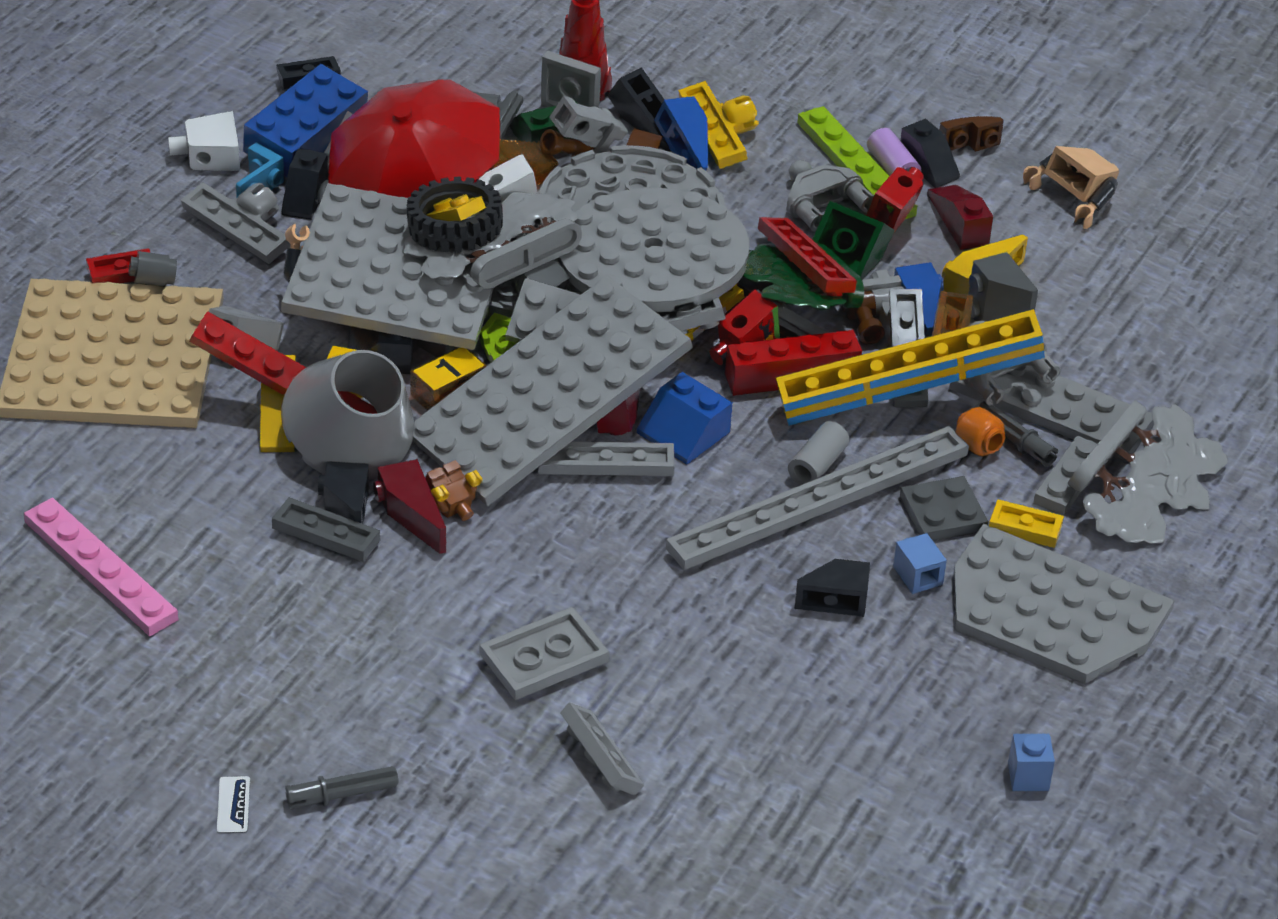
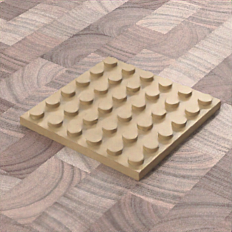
M30 279L0 388V417L197 428L212 354L189 341L202 318L209 311V308L222 306L224 299L223 289L178 286L161 287L112 282L92 283L79 280Z

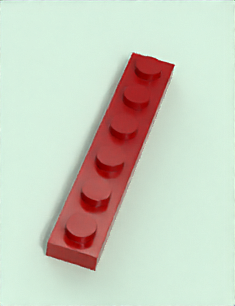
M759 217L758 230L779 251L783 252L791 262L800 268V271L805 273L813 283L817 284L825 294L842 296L843 293H855L857 280L789 218Z
M209 311L206 312L189 341L284 396L292 380L303 369L307 368ZM337 391L341 399L351 408L362 413L378 414L373 405L349 391Z

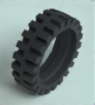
M454 177V181H449L448 178H441V183L434 180L429 182V187L423 184L419 187V191L414 190L411 193V197H408L407 200L409 234L415 242L419 241V245L423 247L429 245V249L434 251L441 247L442 252H449L450 248H455V252H462L463 247H466L469 251L475 249V244L480 247L487 245V240L492 242L495 239V235H499L503 227L501 196L498 190H494V186L491 184L485 185V181L482 180L474 183V178L469 177L465 181H462L461 177ZM467 194L469 199L482 196L486 206L475 217L462 221H443L427 216V214L435 211L433 205L448 198L453 200Z

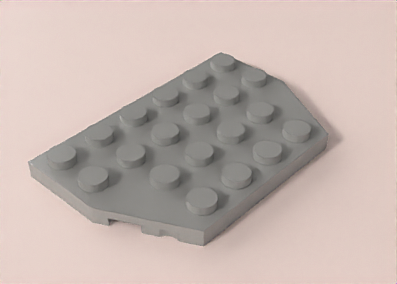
M987 524L982 525L954 566L953 573L956 631L1083 684L1098 678L1101 673L1110 672L1118 668L1121 661L1133 655L1137 658L1145 654L1172 612L1175 601L1027 540L990 527Z

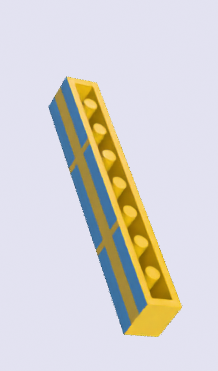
M1032 309L777 377L779 394L788 426L1045 358L1043 334L1035 311Z

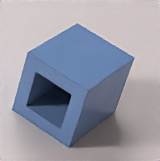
M927 533L896 542L893 567L912 594L943 585L947 560Z
M1013 734L1008 759L1012 791H1049L1055 763L1050 734Z

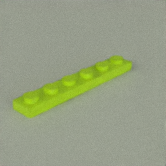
M824 106L798 113L797 123L834 164L838 167H845L855 171L863 179V186L871 194L875 195L889 175ZM887 204L888 211L892 212L894 208ZM916 204L905 219L916 216L918 207Z

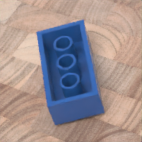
M319 64L244 124L243 152L248 154V147L256 142L283 157L284 176L287 177L289 166L297 149H309L324 153L331 141V133L340 126L347 111L354 114L367 103L368 91L328 67Z

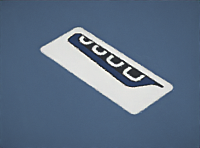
M220 777L217 832L247 831L250 777Z

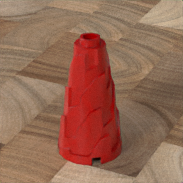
M571 0L569 14L565 18L564 36L561 38L559 55L601 68L600 101L605 100V93H609L612 89L611 67L608 66L604 19L601 18L600 1Z

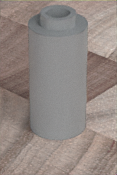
M832 421L824 422L788 464L789 475L796 483L803 485L825 474L849 445L850 439L845 428Z

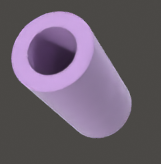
M880 128L874 131L868 138V150L889 176L897 167H902L905 170L915 167L921 171V166L891 129Z

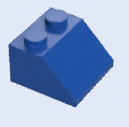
M681 372L660 387L637 427V434L651 443H673L674 457L687 465L730 433L733 402Z

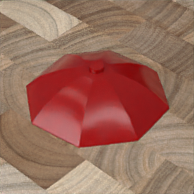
M439 79L383 88L331 133L329 184L344 185L350 188L408 198L411 197V193L414 190L419 191V187L423 184L429 187V182L434 180L441 183V178H448L449 181H454V177H461V180L465 181L469 177L474 178L475 183L499 161L500 108L452 80Z

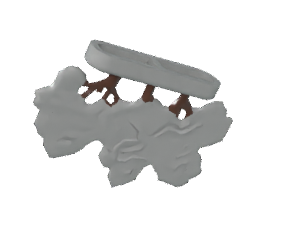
M513 192L502 202L503 227L499 235H495V239L492 242L487 240V245L480 247L475 244V249L469 251L466 247H463L462 252H455V248H450L449 252H442L441 247L436 251L430 250L429 245L423 247L419 245V241L415 242L411 237L404 241L403 245L405 248L403 251L405 254L414 256H427L428 258L420 270L431 279L438 277L457 278L463 273L466 265L473 264L471 268L472 279L481 287L489 289L571 252L579 244L582 238V230L574 222L578 217V214L571 209L575 203L574 200L567 199L566 197L556 199L550 194ZM477 212V213H475V214L469 216L468 218L475 217L476 215H478V214L481 213V212ZM548 218H553L554 221L550 223L547 221ZM535 219H542L543 225L535 228L533 222ZM524 228H531L532 231H528V230L525 231V230H523V229H524ZM530 233L511 242V238L518 234ZM471 254L476 258H467L466 255Z
M1134 400L1081 463L1067 484L1076 491L1082 492L1094 477L1102 478L1104 483L1103 493L1086 495L1083 500L1085 510L1096 519V531L1102 532L1106 536L1116 534L1126 542L1138 543L1145 541L1148 543H1163L1165 541L1166 524L1158 505L1166 502L1173 509H1187L1188 506H1193L1196 509L1210 510L1208 490L1198 482L1197 475H1216L1227 464L1228 459L1218 441L1204 437L1196 438L1194 436L1193 417L1176 404L1170 408L1165 406L1154 407L1152 410L1154 421L1152 430L1140 429L1137 425L1145 416L1147 409L1137 400ZM1134 432L1140 437L1145 447L1142 450L1129 454L1120 446ZM1156 435L1161 438V442L1158 443L1150 437ZM1115 452L1130 462L1132 468L1125 477H1113L1105 469L1104 465ZM1118 481H1125L1128 485L1122 487ZM1111 483H1114L1121 490L1122 501H1117L1113 496L1111 490L1113 491L1115 487ZM1106 495L1111 499L1110 504L1104 500Z

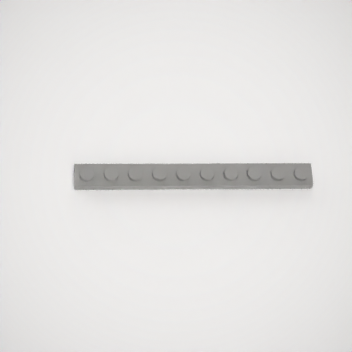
M947 426L666 539V550L683 570L689 569L967 456L969 445L950 426Z

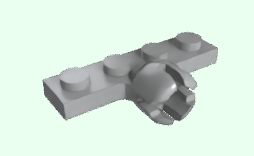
M202 182L181 199L183 209L267 264H270L290 247L285 234L266 223L278 212L279 206L275 194L270 188L264 187L262 183L252 184L238 198L230 199Z

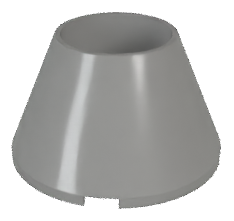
M356 350L316 362L303 369L292 380L283 398L281 418L289 443L292 441L297 450L303 455L301 459L306 464L324 475L327 462L332 461L369 464V480L378 478V467L400 463L412 443L414 417L402 374L390 359L380 353L370 350ZM337 391H349L361 395L374 406L378 414L362 413L351 408L341 399Z

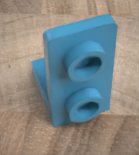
M257 142L248 147L250 174L236 183V198L255 183H262L264 187H268L271 190L284 182L283 157Z

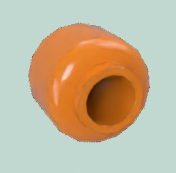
M971 408L962 413L957 420L956 434L969 445L968 450L975 455H989L997 452L1002 447L1005 441L1004 423L985 408Z

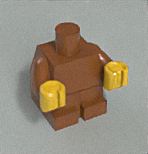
M456 460L443 465L442 468L438 467L427 472L426 481L439 512L447 518L458 514L462 521L470 519L474 514L471 504L476 497L477 486L483 481L479 472L474 470L464 476L461 466Z

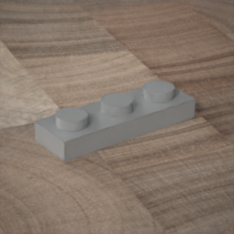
M1076 436L1036 491L1033 503L1064 516L1081 493L1067 483L1081 463L1096 447L1097 443Z
M569 702L560 712L568 723L567 731L572 737L582 743L586 749L584 751L586 758L603 773V782L615 792L621 790L636 795L642 789L644 783L591 710Z

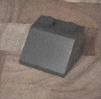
M1007 252L973 261L972 273L969 276L968 300L965 302L966 312L969 317L971 314V318L975 321L987 322L1032 309L1035 311L1038 289Z

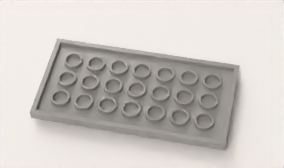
M606 275L414 421L412 442L441 467L456 460L461 466L464 476L477 470L483 481L477 486L476 497L489 506L692 349L691 339Z

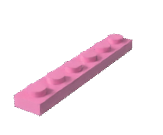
M53 497L24 512L25 523L149 637L179 620L178 610Z

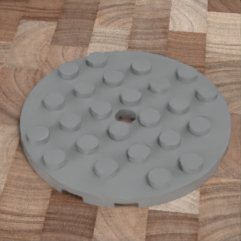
M611 146L609 152L595 154L593 150L580 153L571 157V163L562 168L559 166L554 168L543 181L539 191L542 194H550L556 199L566 197L567 199L574 200L575 203L571 208L574 212L583 205L595 200L597 196L637 188H669L687 192L695 191L725 206L723 193L718 191L714 178L702 167L696 169L686 163L687 158L675 153L644 146ZM550 217L547 219V221L550 223L554 221V219ZM539 219L540 225H543L542 219Z
M637 188L597 196L595 200L576 210L575 213L578 214V217L574 222L581 227L582 238L574 250L558 257L559 265H562L570 277L569 282L580 292L584 293L607 275L653 311L667 312L674 311L675 305L691 303L695 307L712 301V299L728 292L737 284L746 271L750 246L749 237L744 225L723 204H719L695 191L687 192L669 188Z

